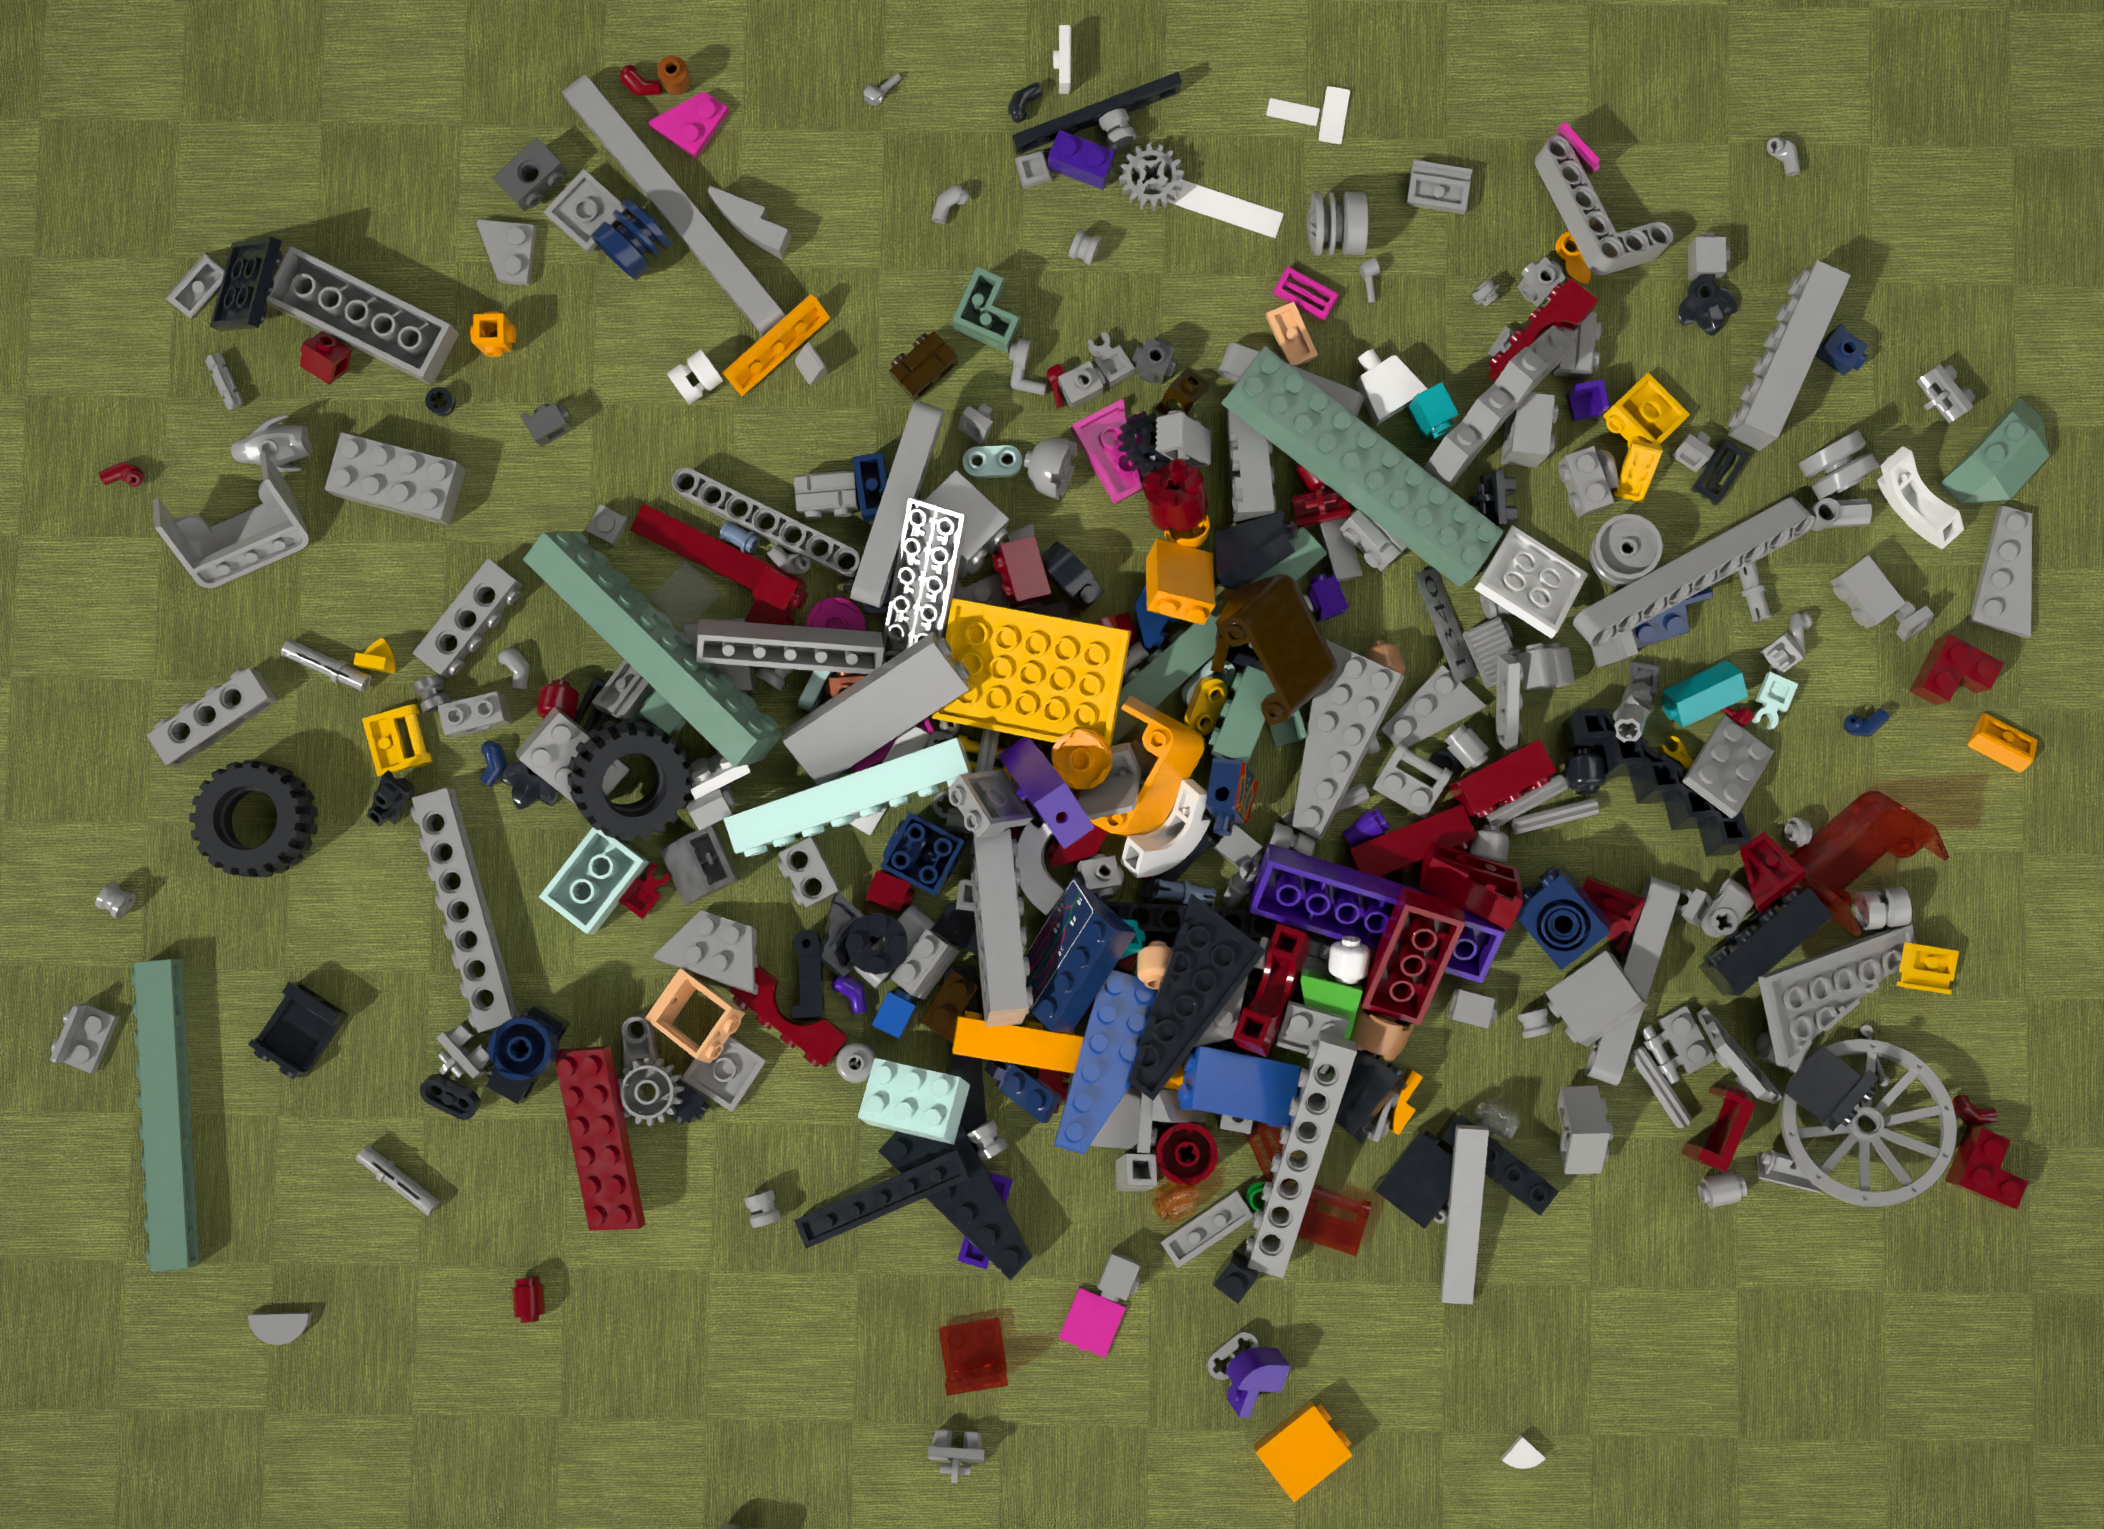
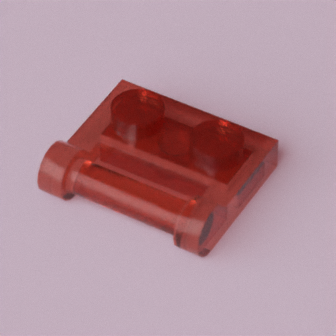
M1314 1183L1297 1237L1356 1256L1372 1203L1364 1199L1360 1202L1323 1190L1321 1185ZM1318 1201L1357 1213L1355 1222L1316 1210Z

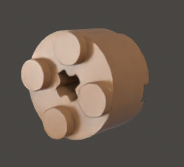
M1360 999L1350 1040L1356 1042L1357 1050H1367L1378 1054L1385 1060L1393 1061L1397 1055L1403 1052L1415 1024L1361 1008Z

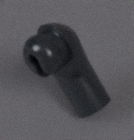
M1037 82L1016 91L1012 95L1008 106V114L1012 116L1014 122L1024 121L1027 118V112L1025 111L1027 103L1043 96Z

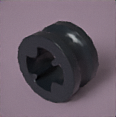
M436 387L431 389L426 395V406L435 415L444 417L454 411L456 406L455 397L447 389ZM440 395H443L447 404L446 406L440 405L441 409H438L434 401L437 397L441 399Z

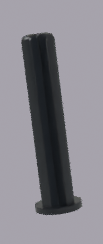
M1205 832L1201 841L1184 860L1173 868L1157 874L1140 891L1141 897L1147 903L1153 904L1158 898H1153L1152 890H1164L1152 887L1155 879L1175 882L1211 845L1216 846L1214 840Z

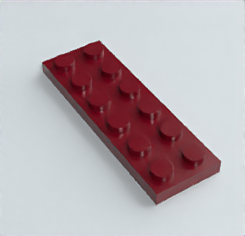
M611 1046L560 1049L557 1052L555 1063L589 1231L640 1229L646 1223Z

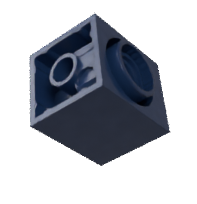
M909 812L906 819L902 820L893 832L884 850L883 858L885 859L880 867L930 894L940 897L967 843Z
M1562 865L1557 870L1553 866L1539 877L1541 879L1538 882L1539 884L1533 889L1528 885L1522 890L1524 901L1516 916L1560 970H1563L1611 933V921ZM1564 915L1568 916L1572 921L1563 924L1556 918Z

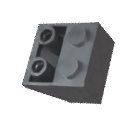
M711 825L701 831L696 830L660 850L684 906L741 881L715 825Z

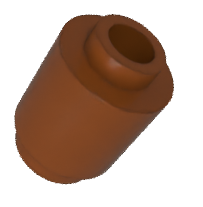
M667 56L659 62L657 74L664 89L673 95L685 93L691 85V76L685 62L677 56Z

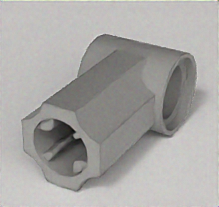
M1824 498L1807 509L1815 517V523L1811 528L1813 531H1822L1826 528L1867 526L1870 524L1872 516V506L1868 499L1835 500L1833 498ZM1819 509L1826 513L1827 520L1820 516Z

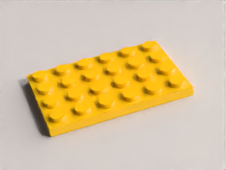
M952 598L945 640L952 649L953 653L951 656L957 663L961 661L970 673L969 690L934 712L932 718L1054 743L1069 730L1084 728L1100 734L1111 746L1131 631Z

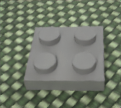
M584 169L544 211V214L588 254L597 246L590 235L604 221L615 227L618 224L612 214L615 210H618L624 216L627 213L621 207V202Z
M729 1036L723 1045L721 1054L716 1059L712 1060L710 1064L694 1059L682 1079L729 1111L734 1112L767 1062V1059L732 1036Z

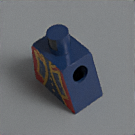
M1213 758L1206 808L1216 819L1213 832L1221 836H1231L1234 824L1244 825L1248 822L1259 783L1242 760Z

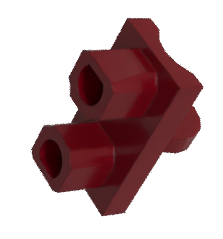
M1320 488L1315 489V492L1292 497L1298 528L1351 517L1349 502L1333 489L1321 490Z

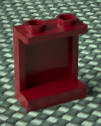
M1722 1084L1720 1089L1710 1087L1708 1092L1722 1098L1723 1104L1704 1148L1685 1143L1681 1154L1709 1167L1727 1172L1756 1103L1747 1099L1748 1093Z

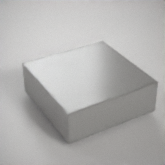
M1043 150L1015 158L1016 168L1023 189L1051 181Z

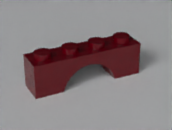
M1571 277L1564 285L1559 282L1548 295L1551 299L1544 308L1539 305L1530 315L1528 320L1531 323L1525 330L1519 328L1509 339L1508 342L1511 346L1505 353L1500 350L1489 362L1488 365L1492 368L1488 377L1495 382L1515 355L1524 347H1529L1538 336L1546 332L1553 325L1557 328L1575 331L1593 311L1599 300Z
M1277 924L1266 951V965L1260 986L1252 1002L1243 1009L1232 1036L1238 1047L1265 1057L1268 1056L1287 1003L1291 998L1312 945L1307 933Z
M759 964L755 968V983L758 985L757 995L731 987L729 992L734 995L732 1001L745 1011L748 1008L752 1009L758 1014L755 1019L769 1030L772 1026L782 1033L779 1038L794 1049L797 1045L806 1053L803 1057L815 1067H818L820 1064L823 1067L828 1066L850 1038V1036L827 1018L811 1025H801L789 1020L781 1012L777 1003L776 992L779 980Z

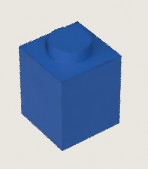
M897 989L896 993L889 991L872 1025L897 1038H901L917 1007V1004L912 1002L914 997L900 989Z

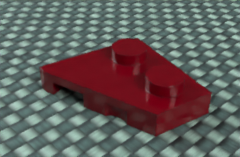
M1764 831L1740 850L1753 900L1759 912L1806 876L1805 870Z
M1587 876L1583 889L1611 921V933L1607 937L1615 945V949L1623 954L1646 899Z

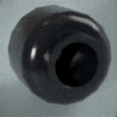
M1585 748L1575 750L1574 756L1566 759L1567 786L1575 790V794H1594L1599 792L1600 787L1605 785V762L1601 755L1594 754L1592 749Z

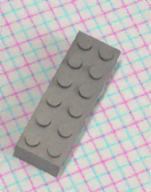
M290 246L273 278L274 287L266 299V302L275 309L317 330L324 331L330 336L433 386L459 336V333L449 323Z
M1817 260L1809 268L1804 267L1799 277L1795 276L1787 289L1790 297L1787 303L1783 302L1775 316V319L1779 320L1775 330L1771 329L1764 340L1763 346L1767 347L1763 357L1758 356L1752 367L1751 372L1755 373L1751 383L1747 382L1740 394L1739 399L1743 400L1739 410L1735 409L1729 418L1727 425L1731 428L1727 437L1758 451H1761L1779 437L1848 283L1850 274Z
M1005 829L1000 836L977 839L973 833L969 847L985 1027L1022 1024L1025 1015L1029 1014V1006L1033 1005L1031 987H1026V976L1030 974L1028 957H1023V946L1027 944L1025 927H1020V916L1024 914L1022 897H1017L1018 886L1021 884L1020 869L1014 868L1018 847L1017 840L1011 839L1010 829Z

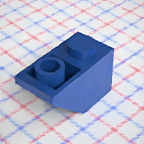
M1145 586L1134 605V613L1143 647L1147 652H1150L1153 646L1158 649L1166 637L1167 633L1163 629L1168 620L1174 623L1176 618L1147 611Z

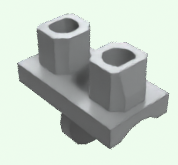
M1939 364L1919 378L1917 383L1930 399L1923 407L1929 410L1935 406L1947 422L1951 423L1973 408L1971 403L1976 396L1969 388L1963 387L1959 389L1953 380L1957 378V372L1951 364L1943 367Z
M460 1024L451 1031L442 1032L436 1038L451 1054L450 1056L443 1050L438 1055L445 1063L439 1070L443 1076L452 1071L457 1078H460L466 1071L474 1079L477 1076L481 1077L487 1072L484 1067L491 1061L488 1048L481 1044L470 1053L464 1046L474 1036V1033L466 1024Z
M936 1430L932 1446H928L929 1460L952 1462V1464L940 1463V1473L951 1474V1483H958V1474H971V1466L959 1465V1462L984 1464L985 1451L982 1450L980 1433L964 1432L963 1448H951L952 1431Z

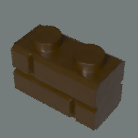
M935 331L929 335L924 333L919 336L913 343L915 347L907 355L904 353L899 354L891 362L892 368L889 370L891 377L913 401H917L959 363L958 356Z

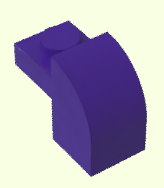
M1254 1347L1247 1349L1237 1355L1228 1365L1225 1372L1231 1379L1232 1385L1228 1389L1227 1400L1238 1417L1250 1418L1259 1391L1281 1393L1290 1365L1278 1348Z

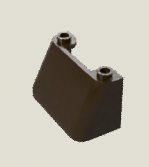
M1276 574L1237 587L1215 622L1222 637L1227 642L1233 645L1251 643L1276 691L1267 695L1261 703L1262 714L1269 726L1284 722L1333 678L1337 670L1336 660L1298 584L1289 575Z

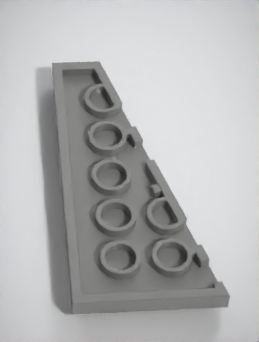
M1912 924L1889 928L1758 976L1777 1066L1786 1067L1793 1061L1791 1057L1800 1050L1805 1051L1812 1045L1811 1040L1822 1031H1828L1860 1004L1859 999L1866 993H1873L1879 987L1878 983L1889 974L1894 975L1899 970L1904 942L1916 944Z

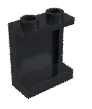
M288 982L282 991L285 997L259 1036L251 1039L248 1045L255 1049L253 1053L258 1058L266 1062L272 1060L280 1066L279 1071L295 1079V1077L299 1078L309 1075L349 1014L302 983Z
M1357 1050L1334 1121L1361 1144L1369 1135L1365 1130L1367 1125L1399 1087L1405 1090L1408 1086L1401 1079L1404 1075L1402 1071L1390 1062L1385 1066L1379 1061L1380 1056L1367 1050ZM1314 1093L1310 1095L1309 1100L1321 1102L1325 1096L1320 1093Z
M1415 1130L1412 1134L1414 1137L1382 1179L1378 1178L1371 1188L1425 1229L1450 1196L1454 1150L1450 1148L1446 1152L1440 1148L1438 1144L1441 1140L1428 1130H1425L1423 1134Z

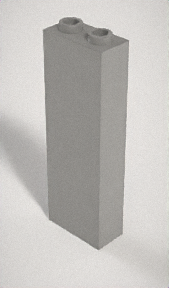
M932 632L786 728L782 742L818 786L822 785L968 691L970 673L961 661L957 663L951 656L953 652L944 638L939 639Z

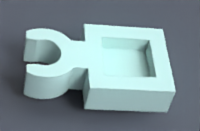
M1772 672L1767 673L1755 700L1762 703L1763 706L1754 713L1752 722L1759 723L1764 714L1769 717L1767 729H1774L1779 721L1777 711L1787 712L1798 684Z

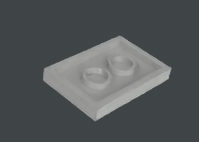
M1725 715L1716 724L1682 782L1732 819L1739 813L1774 751Z

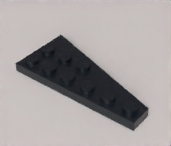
M1190 894L1127 1078L1131 1085L1152 1101L1266 952L1265 949L1193 894Z
M960 1121L954 1145L896 1131L878 1152L901 1174L957 1149H961L972 1178L930 1195L926 1199L1011 1281L1033 1258V1255L1019 1228L1012 1220L1001 1194L999 1195L992 1181L989 1171L978 1156V1150L967 1136L962 1122Z

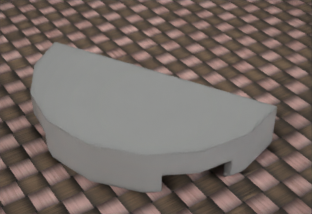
M312 1312L251 1313L247 1316L249 1327L257 1338L267 1344L282 1345L294 1341L303 1334L310 1324Z

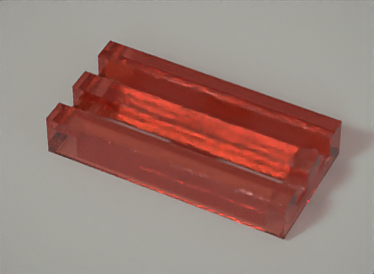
M1264 1123L1251 1129V1134L1245 1133V1136L1265 1180L1271 1182L1272 1178L1253 1135L1259 1134L1271 1163L1274 1152L1264 1130H1270L1280 1153L1283 1144L1279 1143L1280 1136L1276 1127H1270L1268 1123ZM1287 1178L1283 1180L1281 1183L1284 1184L1292 1178Z

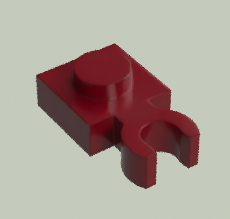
M655 863L648 868L645 882L637 877L619 899L622 905L642 920L646 918L663 896L656 889L659 886L666 885L671 879V875L666 873L661 880H657L654 877V872L659 866Z

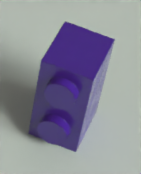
M1059 130L1048 156V169L1103 190L1114 164L1115 151Z

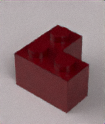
M765 567L752 592L756 599L744 622L794 626L795 620L792 617L797 608L801 610L809 595L805 592L808 586L776 569Z
M1949 634L1935 640L1909 691L1934 705L1950 702L1958 685L1976 694L1988 691L1994 685L2004 662Z
M1971 1125L1966 1127L1945 1182L2015 1210L2019 1207L2029 1181L2000 1169L2009 1147L2010 1139L1984 1128Z

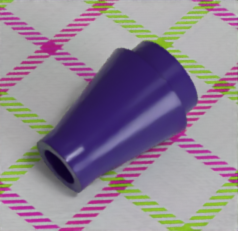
M1377 807L1372 811L1370 809L1367 810L1356 822L1343 831V834L1351 847H1354L1362 842L1385 835L1384 832L1390 829Z

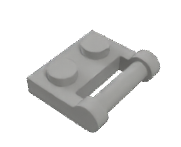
M1399 742L1372 788L1425 819L1453 772L1445 767L1444 769L1439 768L1408 750L1406 744ZM1400 760H1403L1433 777L1436 781L1431 786L1396 765Z

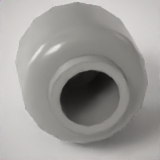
M1483 825L1481 830L1474 831L1477 838L1469 841L1468 853L1506 864L1509 851L1508 836L1500 832V828L1494 825Z
M855 1042L846 1045L840 1050L836 1060V1067L843 1079L851 1083H860L869 1078L874 1058L877 1057L870 1046ZM856 1057L854 1062H850L852 1058ZM851 1065H855L857 1069H853Z

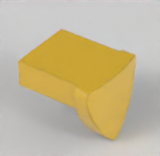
M384 638L375 641L363 654L355 653L353 664L360 668L393 674L396 672L394 653Z

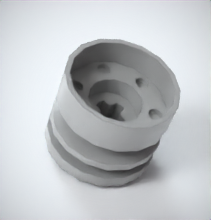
M1364 191L1344 192L1341 205L1336 206L1334 193L1328 192L1325 206H1323L1322 193L1313 192L1307 213V237L1312 256H1321L1323 242H1325L1327 256H1333L1336 242H1340L1344 256L1364 255L1368 236L1366 193Z

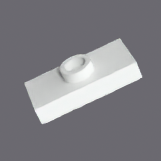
M1059 25V50H1053V69H1059V94H1069L1071 92L1070 25Z

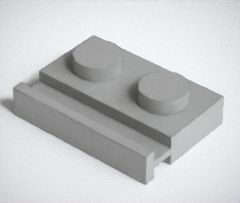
M1414 160L1406 205L1465 214L1473 169Z
M624 659L593 700L592 704L596 709L618 719L629 718L631 720L654 688Z
M1288 1001L1276 1040V1046L1307 1054L1311 1040L1317 1041L1320 1031L1344 1038L1349 1018Z

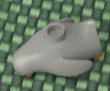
M287 414L274 416L262 422L249 436L233 442L231 454L237 462L254 463L261 466L260 453L266 452L279 472H297L301 470V467L290 466L287 463L311 455L313 448L307 426L277 425L289 416Z

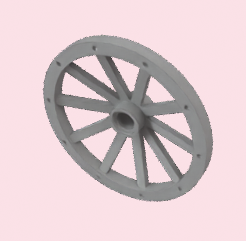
M1854 1039L1826 1046L1825 1048L1837 1057L1851 1054H1866L1864 1074L1868 1070L1875 1074L1877 1056L1894 1061L1909 1071L1874 1108H1871L1872 1097L1866 1104L1861 1101V1107L1857 1104L1853 1108L1858 1114L1847 1127L1840 1124L1834 1131H1831L1826 1126L1797 1129V1102L1784 1093L1781 1105V1128L1786 1147L1793 1161L1815 1186L1834 1198L1854 1205L1866 1207L1891 1206L1920 1195L1931 1187L1946 1170L1955 1148L1957 1135L1956 1116L1945 1086L1922 1060L1893 1044L1870 1039ZM1916 1077L1927 1088L1936 1105L1885 1117L1881 1115ZM1939 1116L1941 1126L1939 1148L1885 1129L1884 1127ZM1858 1119L1867 1120L1871 1124V1132H1865L1860 1129ZM1848 1134V1137L1820 1168L1811 1160L1800 1140ZM1880 1138L1931 1156L1934 1160L1928 1170L1918 1180L1913 1182ZM1856 1142L1859 1143V1190L1840 1184L1827 1175ZM1870 1144L1903 1185V1188L1887 1192H1870Z

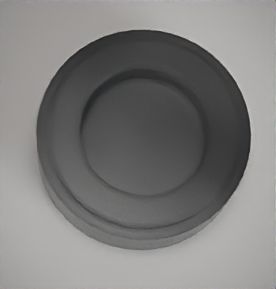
M1438 750L1431 754L1428 759L1429 762L1441 769L1445 767L1453 772L1451 777L1458 771L1459 761L1450 750Z

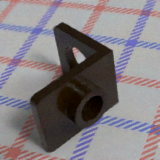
M1186 368L1170 384L1157 410L1167 415L1171 411L1168 401L1175 399L1181 404L1182 411L1187 416L1194 403L1207 391L1210 383L1189 368Z

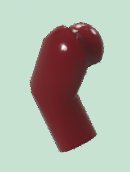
M629 64L623 67L620 79L633 95L649 96L662 94L660 80H644L637 72L635 66Z
M1957 1095L1953 1098L1952 1103L1955 1114L1965 1124L1980 1125L1997 1122V1113L1994 1108L1977 1109L1970 1102L1967 1095Z

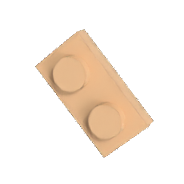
M1294 301L1266 313V318L1286 363L1297 367L1317 358V351Z

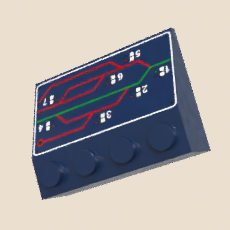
M1072 878L1023 956L1029 959L1030 974L1026 976V987H1031L1033 1005L1029 1006L1030 1011L1050 1031H1074L1137 933L1077 878Z

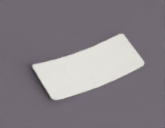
M1327 87L1319 141L1335 144L1342 143L1350 90Z

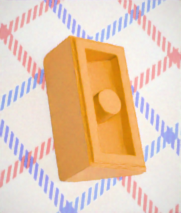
M1982 713L1969 738L1968 747L2017 772H2022L2033 763L2038 740L1986 713Z

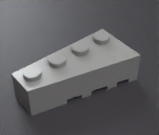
M1225 407L1233 524H1239L1276 513V496L1273 495L1272 489L1274 467L1270 465L1269 454H1272V442Z

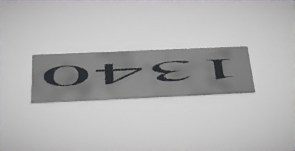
M1431 568L1414 573L1455 682L1478 676L1437 570Z

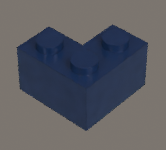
M882 452L852 457L861 516L864 522L875 520L888 480L885 458ZM919 492L917 499L921 500V493Z

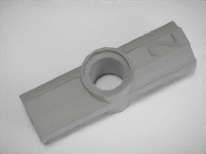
M1643 681L1640 683L1631 682L1626 687L1621 704L1613 713L1616 737L1623 742H1636L1640 738L1646 718L1654 710V705L1651 702L1652 696L1650 695L1651 687Z

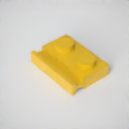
M1904 942L1899 968L1902 976L1901 981H1897L1896 986L1951 994L1952 990L1949 989V983L1954 981L1959 951Z

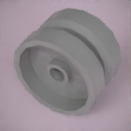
M1859 430L1827 446L1798 464L1805 477H1813L1823 471L1826 472L1827 475L1814 482L1812 486L1819 500L1836 491L1840 493L1862 481L1863 476L1880 467L1871 453H1866L1855 460L1852 459L1851 455L1862 450L1866 445Z
M1623 514L1614 516L1603 524L1591 544L1589 558L1592 569L1601 580L1611 586L1626 587L1650 574L1659 562L1663 548L1660 532L1651 521L1640 515ZM1622 547H1625V551L1628 552L1629 554L1624 553V552L1622 551Z

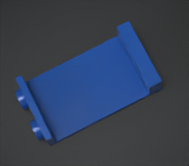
M1202 1046L1193 1047L1182 1062L1184 1076L1183 1083L1178 1090L1180 1110L1211 1112L1268 1123V1126L1276 1128L1290 1125L1292 1116L1288 1115L1292 1098L1297 1095L1300 1066Z

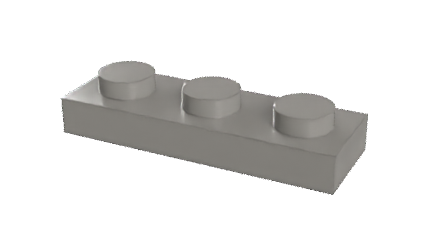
M1510 653L1497 654L1496 740L1506 750L1518 749V738L1522 735L1519 709H1522L1523 700L1519 690L1520 681L1523 680V667Z
M1234 1190L1162 1239L1160 1243L1176 1267L1179 1268L1254 1216L1237 1190Z

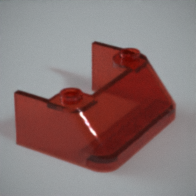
M1868 791L1860 795L1812 836L1808 844L1798 848L1790 855L1806 873V876L1798 882L1802 888L1809 887L1832 913L1833 917L1831 919L1857 937L1862 932L1851 911L1853 905L1852 898L1844 889L1883 855L1889 852L1897 858H1908L1915 855L1922 848H1925L1944 861L1950 858L1936 826L1879 791Z

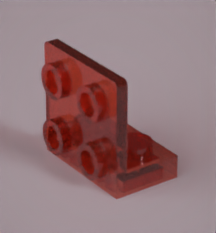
M998 1317L939 1328L946 1373V1396L1008 1386L1009 1374L1000 1319Z

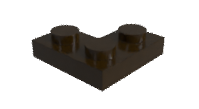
M951 970L919 1021L953 1043L957 1017L965 1016L963 1010L979 986L956 971Z

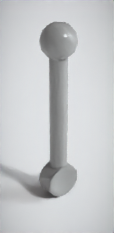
M1870 1025L1860 1026V1035L1864 1036L1865 1039L1872 1040V1027ZM1877 1056L1876 1070L1879 1075L1877 1081L1879 1085L1884 1087L1889 1085L1890 1078L1885 1075L1880 1059Z

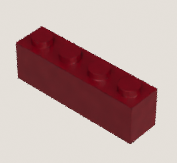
M1461 804L1349 848L1346 851L1354 870L1386 879L1384 874L1396 870L1397 875L1415 869L1413 863L1424 859L1431 842L1464 850L1470 847L1469 841L1477 837L1464 805Z

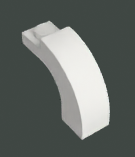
M1902 446L1881 465L1883 475L1877 480L1884 497L1910 528L1928 542L1943 549L1964 530L1960 511L1941 501L1925 486L1917 472L1911 450Z
M1192 779L1182 780L1173 811L1169 818L1153 832L1127 836L1120 863L1136 878L1163 873L1184 860L1201 841L1209 826L1210 819L1203 814L1206 806L1207 792Z
M1040 819V822L1043 823L1040 828L1033 822H1029L1024 828L1017 844L1018 855L1015 857V867L1020 869V885L1025 895L1045 915H1050L1065 888L1051 877L1045 866V848L1053 834L1042 819Z

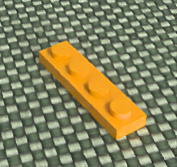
M810 294L725 369L722 374L741 396L745 395L826 323L830 316L819 301Z

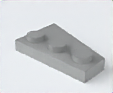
M1441 665L1379 731L1395 746L1402 742L1410 747L1483 709L1486 705L1461 681L1455 682L1452 673L1444 665Z

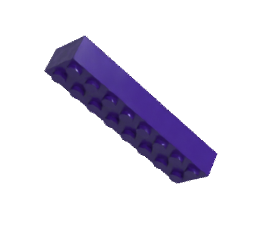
M1269 843L1260 865V872L1256 875L1249 893V912L1341 941L1344 936H1355L1361 939L1360 943L1376 951L1403 886L1433 896L1436 895ZM1463 909L1466 923L1444 972L1483 983L1504 937L1505 929Z

